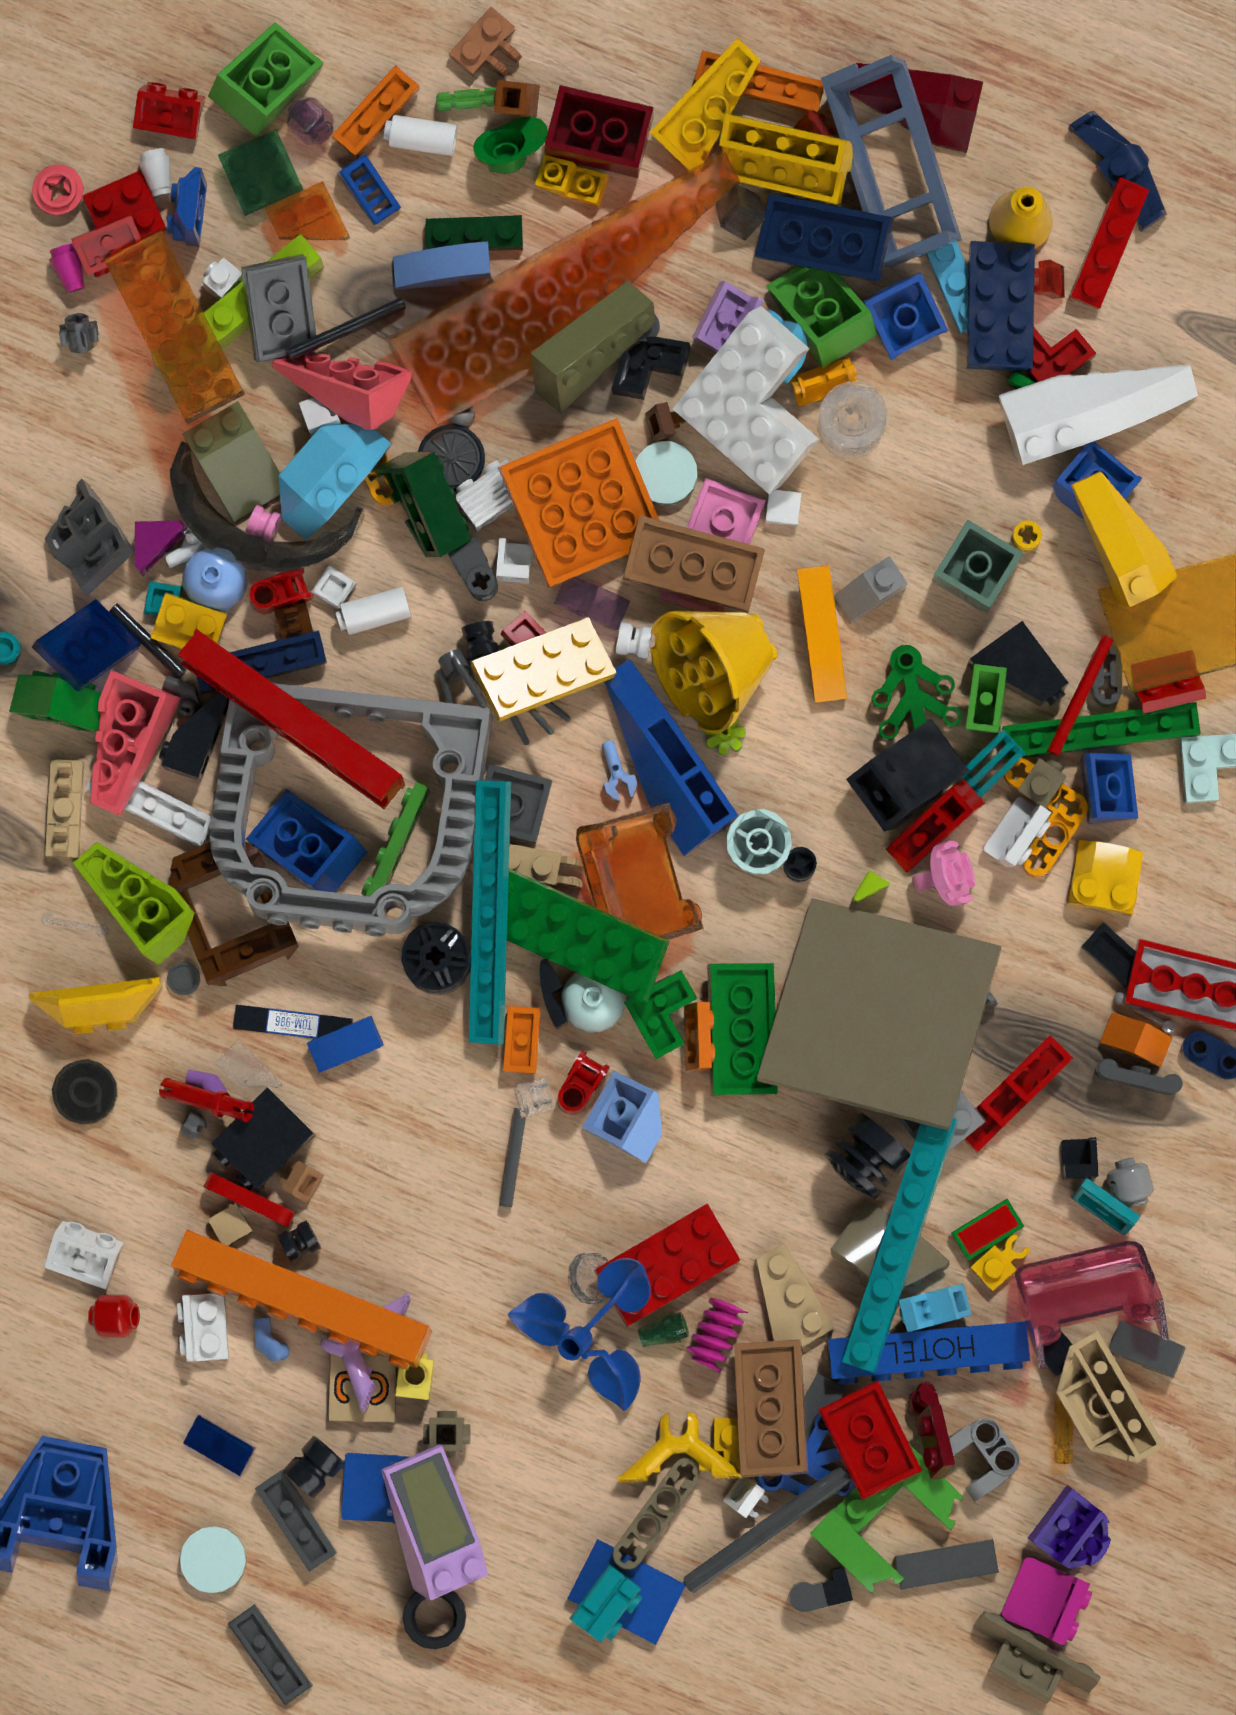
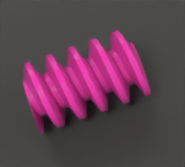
M710 1298L708 1302L715 1310H704L703 1312L709 1323L698 1322L697 1326L703 1332V1335L693 1334L691 1337L698 1346H687L685 1350L692 1356V1360L720 1373L721 1369L715 1364V1361L725 1362L727 1359L720 1350L732 1349L733 1346L726 1338H737L738 1333L732 1328V1325L743 1326L744 1321L738 1316V1313L748 1314V1312L724 1300Z

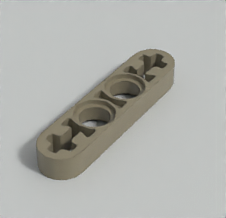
M682 1458L673 1464L618 1541L612 1552L613 1561L618 1568L631 1570L640 1564L699 1481L701 1471L699 1470V1465L694 1460ZM689 1465L693 1468L691 1475L694 1479L692 1481L686 1479L682 1483L680 1488L684 1489L685 1493L681 1495L675 1487L667 1485L666 1482L668 1479H671L674 1484L680 1476L677 1468L679 1466L685 1468ZM669 1491L674 1495L676 1502L672 1509L663 1510L658 1506L657 1496L659 1493ZM649 1518L655 1522L656 1532L653 1536L644 1537L640 1535L637 1525L641 1519ZM632 1533L638 1541L647 1544L644 1550L640 1545L637 1546L633 1552L634 1557H636L634 1562L628 1560L626 1563H622L620 1561L622 1554L619 1552V1549L621 1547L627 1549L631 1545L633 1540L628 1539L627 1536Z

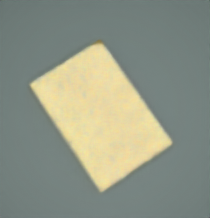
M1236 554L1175 569L1177 578L1164 590L1132 607L1119 604L1111 586L1098 589L1104 610L1103 613L1106 616L1130 693L1236 666Z

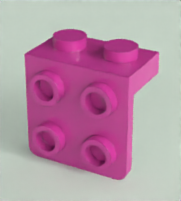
M1026 1557L1021 1564L1003 1606L1002 1617L1064 1646L1066 1640L1072 1641L1077 1632L1079 1623L1075 1619L1079 1610H1085L1092 1596V1592L1088 1590L1090 1583L1034 1558Z

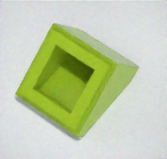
M872 871L867 872L852 897V902L858 904L888 888L890 882Z

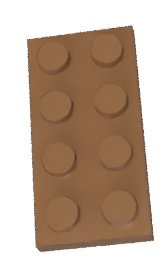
M640 515L623 579L748 613L765 549Z
M801 1340L734 1344L740 1476L746 1478L807 1474L808 1458Z

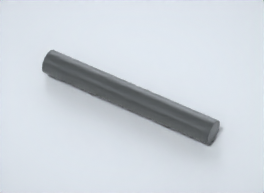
M514 1108L499 1206L512 1207L527 1115V1110Z

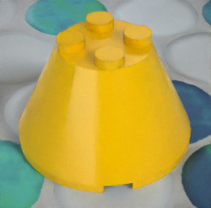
M671 611L660 616L654 622L651 634H655V646L650 648L657 677L674 707L683 717L690 715L699 723L697 725L698 729L714 734L729 729L737 720L770 669L772 662L777 659V650L770 643L763 629V621L758 614L752 613L749 615L744 612Z

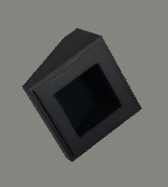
M1060 1330L1034 1351L1053 1376L1057 1377L1062 1372L1068 1348L1073 1344Z

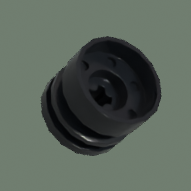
M430 922L417 927L408 935L402 946L401 961L407 977L417 989L427 994L444 995L454 992L465 983L471 972V953L466 939L458 929L446 923ZM438 949L441 955H445V958L440 959V965L437 966L433 964L432 960H427L428 956L433 955V950Z
M861 1112L847 1128L848 1133L855 1142L850 1145L838 1138L835 1144L844 1152V1155L841 1157L829 1148L824 1156L831 1163L834 1171L851 1187L876 1200L881 1192L871 1182L875 1179L881 1185L887 1187L890 1183L881 1170L886 1167L898 1174L908 1163L910 1153L881 1126Z

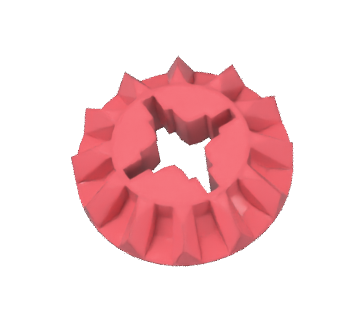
M51 165L41 170L34 179L32 186L33 198L37 206L45 213L61 216L62 214L73 212L77 205L82 203L83 183L78 173L72 168L65 165ZM64 180L63 189L69 196L59 195L53 201L54 194L48 186L58 187Z

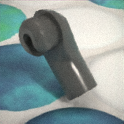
M167 675L162 690L181 697L179 701L181 706L180 712L185 717H192L201 708V701L196 687Z

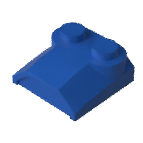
M194 167L184 178L180 177L178 183H173L171 188V202L175 203L174 215H168L167 234H172L173 241L185 242L187 246L200 247L207 192V182L202 168Z
M920 272L903 278L862 301L871 311L876 332L891 360L928 339L949 331Z
M1095 441L1086 444L1052 485L1056 497L1083 520L1084 517L1071 484L1100 471L1122 497L1126 499L1142 480V477L1134 474Z

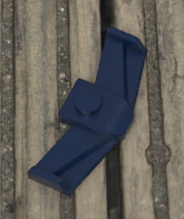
M1095 111L1086 113L1069 125L1068 130L1078 136L1103 158V160L1096 164V169L1112 191L1119 177L1149 189L1137 219L1140 232L1167 215L1148 166L1149 158L1139 145L1130 143Z

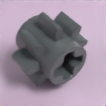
M77 313L69 315L65 318V324L59 325L61 346L69 345V349L73 353L88 352L93 348V342L99 341L97 321L89 322V317L86 314Z

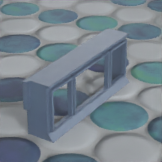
M889 55L861 68H858L857 64H852L822 77L821 80L840 139L850 141L852 144L851 176L862 211L896 218L933 203L942 232L898 250L891 230L883 266L893 268L895 265L915 257H920L953 242L962 241L906 61ZM892 73L902 108L859 126L848 92ZM906 118L929 192L885 210L862 137Z

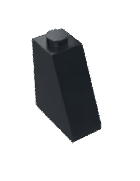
M1023 621L983 648L968 661V665L973 670L974 664L1007 668L1006 688L1039 707L1046 702L1052 706L1066 695L1063 690L1069 682Z

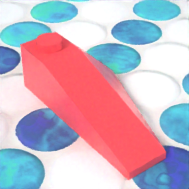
M314 352L305 354L292 361L289 360L288 356L272 361V367L345 421L358 425L365 430L376 429L382 423L393 418L412 378L411 370L387 362L377 361L374 367L360 365L358 358L349 357L347 361H331L329 354Z
M110 671L98 703L100 720L99 731H96L95 742H98L96 762L93 764L91 804L121 816L165 736L181 697L116 671Z

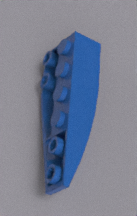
M629 659L615 668L617 672L615 678L604 683L647 802L683 856H685L729 827L739 815L668 711Z

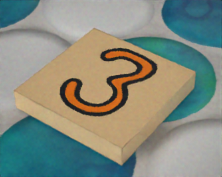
M331 1354L329 1421L395 1422L397 1367L388 1362L389 1357L362 1355L366 1366L373 1369L370 1379L376 1386L373 1389V1396L370 1397V1404L367 1405V1412L362 1413L343 1359Z

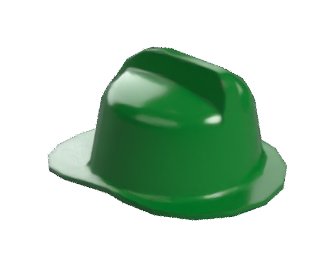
M536 117L515 119L498 128L482 133L473 145L474 155L479 161L488 165L490 172L499 174L517 172L525 165L527 156L537 151L546 141L548 134L547 125Z

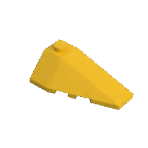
M1099 471L1071 484L1119 604L1132 607L1159 594L1177 578L1166 547L1102 472Z

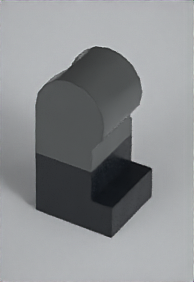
M845 1567L831 1569L832 1579L813 1584L808 1582L794 1584L789 1592L791 1605L798 1611L808 1612L852 1601L853 1598Z

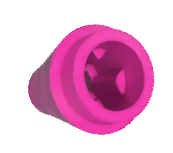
M73 243L50 250L52 258L49 261L62 285L65 287L66 293L84 289L82 264Z

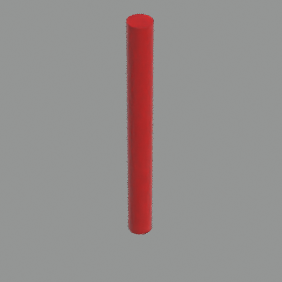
M1105 635L1101 636L1047 749V752L1050 754L1060 755L1114 641L1112 638Z

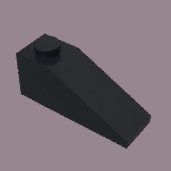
M217 692L173 733L170 742L165 741L163 743L159 759L163 760L161 765L165 770L199 782L202 781L228 711L229 699Z

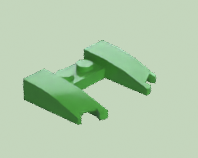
M911 1445L910 1447L922 1469L921 1472L864 1500H861L855 1487L810 1532L871 1593L875 1592L873 1584L893 1577L896 1585L904 1580L859 1535L893 1497L905 1486L950 1531L954 1528L956 1522L949 1519L954 1499L960 1501L963 1499V1496L944 1477L941 1479H930L923 1457Z

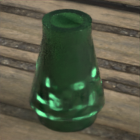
M671 1311L652 1323L638 1328V1334L643 1347H647L650 1345L682 1343V1339L689 1337V1330L683 1313L678 1312L674 1314Z

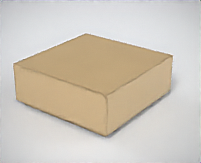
M237 1203L207 1219L220 1242L227 1246L253 1232Z

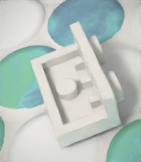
M1016 798L983 846V851L1007 868L1014 867L1017 863L1022 865L1032 852V849L1028 847L1035 836L1041 838L1048 829L1050 822L1047 821V818L1051 812L1041 805L1034 807L1023 798Z

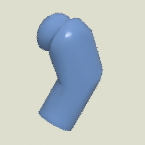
M270 1318L254 1319L256 1349L270 1361L278 1362L279 1360H285L289 1356V1347L285 1342L279 1343L271 1336Z

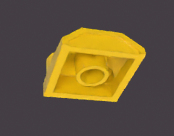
M1079 840L1067 904L1132 916L1137 900L1143 852L1129 847L1098 841Z

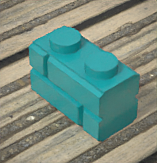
M609 1564L569 1619L602 1643L605 1638L611 1641L623 1625L618 1620L625 1610L631 1614L643 1597L638 1594L641 1587Z

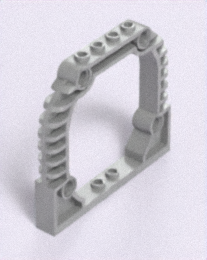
M274 683L313 711L331 712L341 718H353L354 715L366 716L367 719L375 722L393 719L422 723L425 736L438 751L433 759V769L438 782L445 787L436 847L430 864L411 885L386 884L378 888L369 897L288 887L284 878L276 871L252 866L246 855L245 833L254 780L258 766H264L274 758L275 745L273 740L278 734L229 699L220 751L222 760L210 824V846L219 871L235 890L247 898L253 913L257 917L267 919V922L274 925H286L287 922H295L308 929H319L320 926H329L334 931L341 933H351L352 929L363 930L370 936L383 937L385 933L400 934L406 931L411 925L412 917H418L430 912L431 909L452 895L462 881L470 859L475 827L476 780H484L493 721L491 708ZM256 741L265 742L264 747L258 751L249 749L252 743ZM448 763L458 765L456 771L452 773H446L442 769ZM263 893L273 895L272 899L266 904L256 902L257 898ZM399 908L403 912L399 918L389 919L386 917L389 910Z

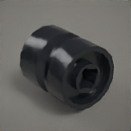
M313 1435L301 1449L303 1457H294L282 1471L305 1493L315 1499L326 1486L325 1477H334L345 1465V1462L326 1444Z

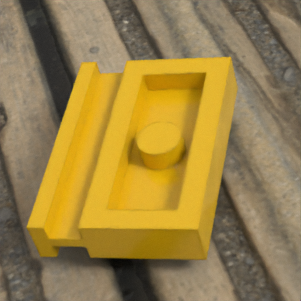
M165 593L150 638L182 649L194 635L193 632L198 629L218 643L227 613Z

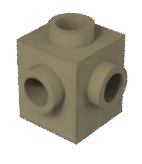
M437 1411V1417L429 1418V1424H424L423 1444H429V1449L439 1444L442 1445L447 1458H457V1451H464V1444H470V1424H464V1418H457V1411ZM444 1428H451L454 1432V1437L449 1441L444 1440L441 1436Z

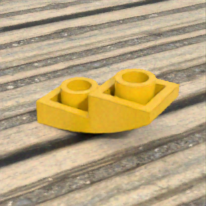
M544 155L535 186L553 194L600 208L609 177L605 173L577 167L574 162Z

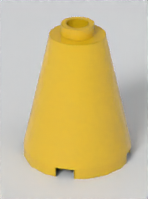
M1029 186L1009 191L1000 196L993 204L989 214V228L997 242L1035 244L1036 249L1047 241L1053 227V215L1050 206L1037 189Z

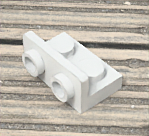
M62 1221L53 1235L44 1268L106 1290L110 1283L117 1256L121 1252L124 1243L116 1240L110 1234L96 1233L85 1229L80 1223Z
M214 1293L183 1295V1302L177 1303L179 1323L184 1322L185 1336H180L179 1338L181 1356L186 1355L187 1362L229 1359L225 1297Z

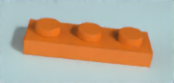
M395 65L332 134V139L357 159L385 128L386 120L391 121L393 115H397L419 91L420 86Z

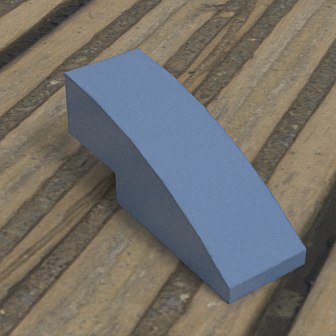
M488 241L431 248L393 257L396 290L460 285L459 282L491 279Z

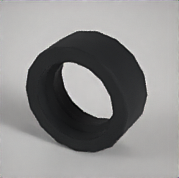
M451 1591L438 1597L447 1601L453 1608L454 1622L447 1633L437 1637L427 1636L416 1625V1609L427 1598L417 1592L410 1596L404 1606L402 1619L405 1631L413 1642L423 1648L436 1650L447 1647L458 1639L465 1627L466 1610L463 1601L456 1592Z

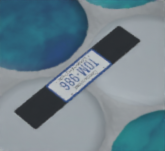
M236 1005L233 1029L315 1039L353 1023V1019Z

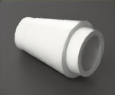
M159 148L140 153L141 161L138 164L152 192L153 198L170 195L169 155H166L165 149Z

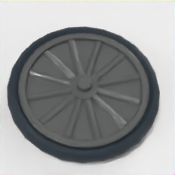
M449 424L433 429L424 437L418 449V452H435V455L443 463V474L446 481L454 491L468 479H472L475 482L481 475L485 465V452L480 439L468 428L460 425Z

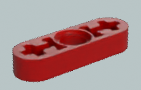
M211 1172L203 1185L204 1188L286 1227L290 1226L296 1214L294 1211Z

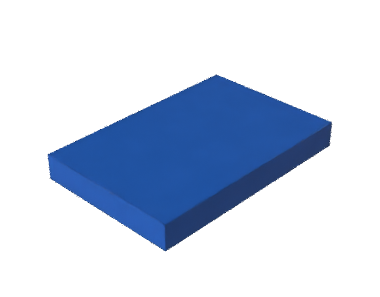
M597 1539L567 1599L579 1605L606 1567L611 1564L641 1587L638 1594L643 1597L631 1614L625 1610L618 1621L623 1624L622 1628L656 1645L686 1585L642 1561L636 1568L631 1570L618 1568L612 1558L614 1547ZM619 1550L622 1554L620 1559L622 1563H626L628 1560L632 1562L636 1560V1558Z

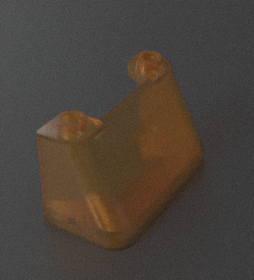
M669 802L578 827L576 830V843L594 907L666 940L704 929L701 921V908L691 899H682L666 840V836L673 834L677 822Z

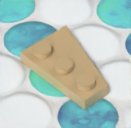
M785 1242L756 1259L774 1341L800 1339L802 1347L835 1328Z

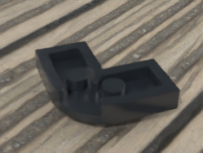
M646 337L647 341L635 345L629 351L626 350L621 355L611 388L613 394L644 400L652 371L683 377L691 351L690 342L661 337Z

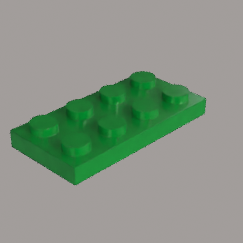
M774 963L708 964V1002H710V1010L714 1014L711 1043L715 1047V1058L712 1062V1068H710L711 1096L778 1094V1086L757 1080L776 1017Z

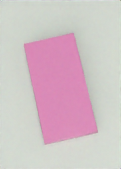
M705 478L686 528L750 544L766 500ZM662 590L660 595L661 600L690 611L724 612L725 610L724 606Z

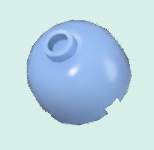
M218 547L205 548L195 553L186 563L182 576L183 589L190 601L222 612L230 610L238 601L240 602L248 586L247 572L240 559L232 552Z

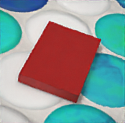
M878 1380L818 1409L861 1500L922 1471Z

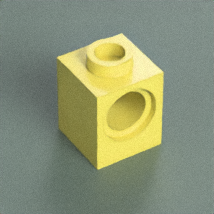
M423 1353L418 1365L425 1372V1378L420 1384L413 1385L407 1380L406 1373L411 1366L408 1365L406 1370L399 1368L395 1396L430 1400L435 1361L428 1360V1353Z

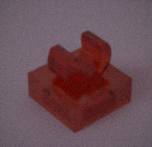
M814 110L806 113L793 127L794 129L830 137L835 132L834 128L828 130L822 121L826 118L825 115H817Z
M1052 260L1039 261V269L1034 268V277H1039V284L1034 286V294H1043L1051 299L1065 298L1064 266Z

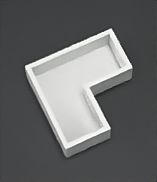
M760 306L748 312L674 406L673 410L770 494L784 484L818 442L819 438L771 397L810 348Z

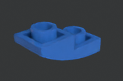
M372 1016L307 1042L319 1073L384 1046Z

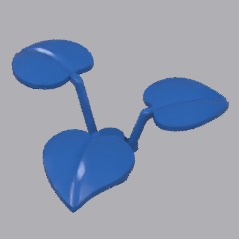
M629 1258L615 1260L601 1271L598 1278V1289L603 1295L609 1297L610 1300L584 1327L576 1326L569 1331L570 1325L564 1322L566 1318L564 1305L555 1296L548 1293L531 1295L508 1313L509 1318L523 1333L542 1345H558L559 1353L567 1360L574 1361L579 1357L587 1359L588 1357L598 1356L590 1363L588 1370L589 1380L599 1394L618 1405L623 1411L627 1410L633 1403L640 1388L641 1374L636 1360L624 1350H616L609 1355L606 1350H589L593 1343L590 1332L591 1328L605 1315L614 1303L623 1311L635 1312L642 1309L650 1299L651 1286L644 1266L639 1261Z

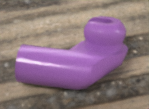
M188 1070L185 1084L216 1093L218 1091L227 1092L217 1075Z

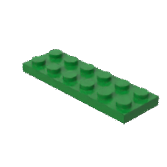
M509 868L507 941L642 1003L648 1002L670 943L669 940Z

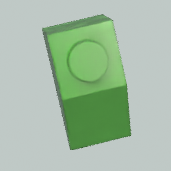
M974 664L966 723L967 731L997 735L1000 733L1007 668Z

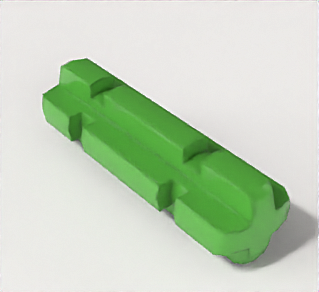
M496 87L484 88V91L470 89L454 91V94H449V92L438 93L436 95L438 111H451V108L456 107V110L481 108L482 104H486V107L495 106L494 92Z

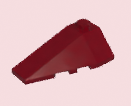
M856 63L858 65V68L868 65L863 63ZM908 69L931 143L937 147L967 153L983 81L952 74ZM892 73L851 90L849 93L850 96L881 114H889L902 108ZM906 118L898 121L901 123V126L909 130Z

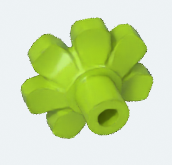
M737 718L729 729L721 733L714 734L704 731L706 735L711 736L706 741V745L709 749H714L718 746V753L723 756L729 753L730 747L737 752L742 748V742L738 738L746 736L745 728L742 726L736 727L738 724Z

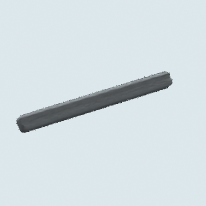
M838 1466L684 1576L683 1581L688 1590L692 1593L697 1592L851 1481L847 1470L843 1466Z

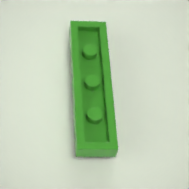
M416 782L413 789L407 788L401 802V806L405 808L400 819L395 817L388 831V835L391 836L387 848L381 847L374 863V865L378 866L374 878H367L361 892L362 895L370 897L378 888L390 884L430 794L427 786Z

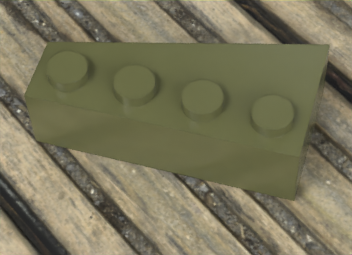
M626 281L531 352L535 391L562 414L633 343L655 323L654 303L629 281Z

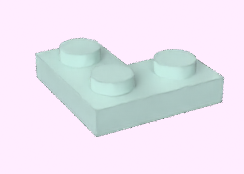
M1236 734L1181 737L1180 749L1185 804L1218 801L1217 769L1236 768Z

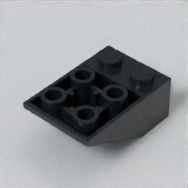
M929 719L868 761L846 780L885 832L896 829L970 772V770L935 722Z

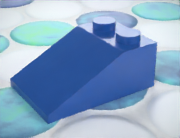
M287 789L246 838L250 844L257 847L260 852L304 887L317 891L336 892L368 853L352 834Z

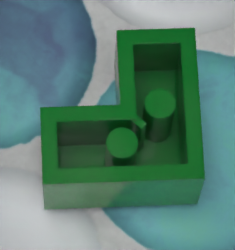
M33 670L32 675L18 674L9 712L36 721L54 722L78 731L96 732L99 731L100 712H98V703L101 693L95 691L96 685L83 681H77V684L71 683V677L57 672H52V675Z

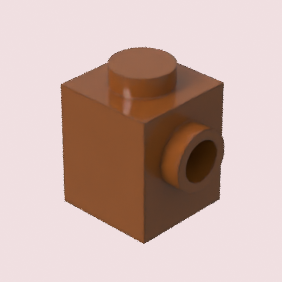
M497 80V87L494 92V112L537 117L540 85Z

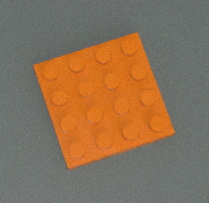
M618 418L498 467L547 588L628 555L640 515L659 520Z

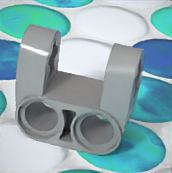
M979 1418L949 1436L953 1456L973 1443L991 1468L965 1487L974 1502L1002 1484L1019 1468L1020 1456L1001 1427L990 1418ZM983 1423L989 1424L994 1430L993 1438L988 1442H981L976 1436L978 1426ZM1001 1451H1008L1013 1457L1012 1465L1006 1470L999 1469L995 1463V1458Z

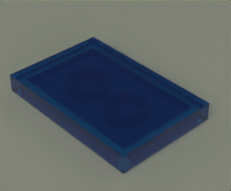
M95 599L37 639L32 648L79 692L137 651L142 643Z

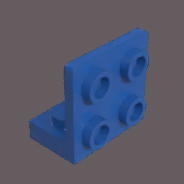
M347 1453L344 1466L342 1519L393 1522L396 1524L381 1469L412 1456Z

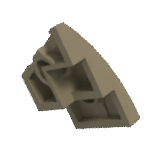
M869 1201L864 1204L831 1248V1256L859 1271L860 1284L864 1287H867L890 1217L889 1213ZM921 1236L903 1289L917 1285L923 1281V1277L939 1269L943 1271L950 1265L949 1260Z

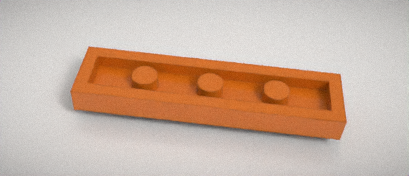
M702 50L694 84L721 56L720 54ZM759 65L742 96L818 115L824 86L821 80Z

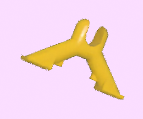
M688 1412L687 1431L680 1437H675L671 1433L670 1413L662 1415L659 1423L660 1439L621 1476L616 1477L621 1484L623 1482L625 1484L627 1482L639 1483L640 1481L647 1483L650 1474L661 1473V1464L672 1454L687 1453L699 1463L700 1471H709L716 1480L718 1478L720 1480L722 1478L724 1480L726 1478H732L733 1480L735 1478H743L736 1467L699 1438V1420L693 1412Z

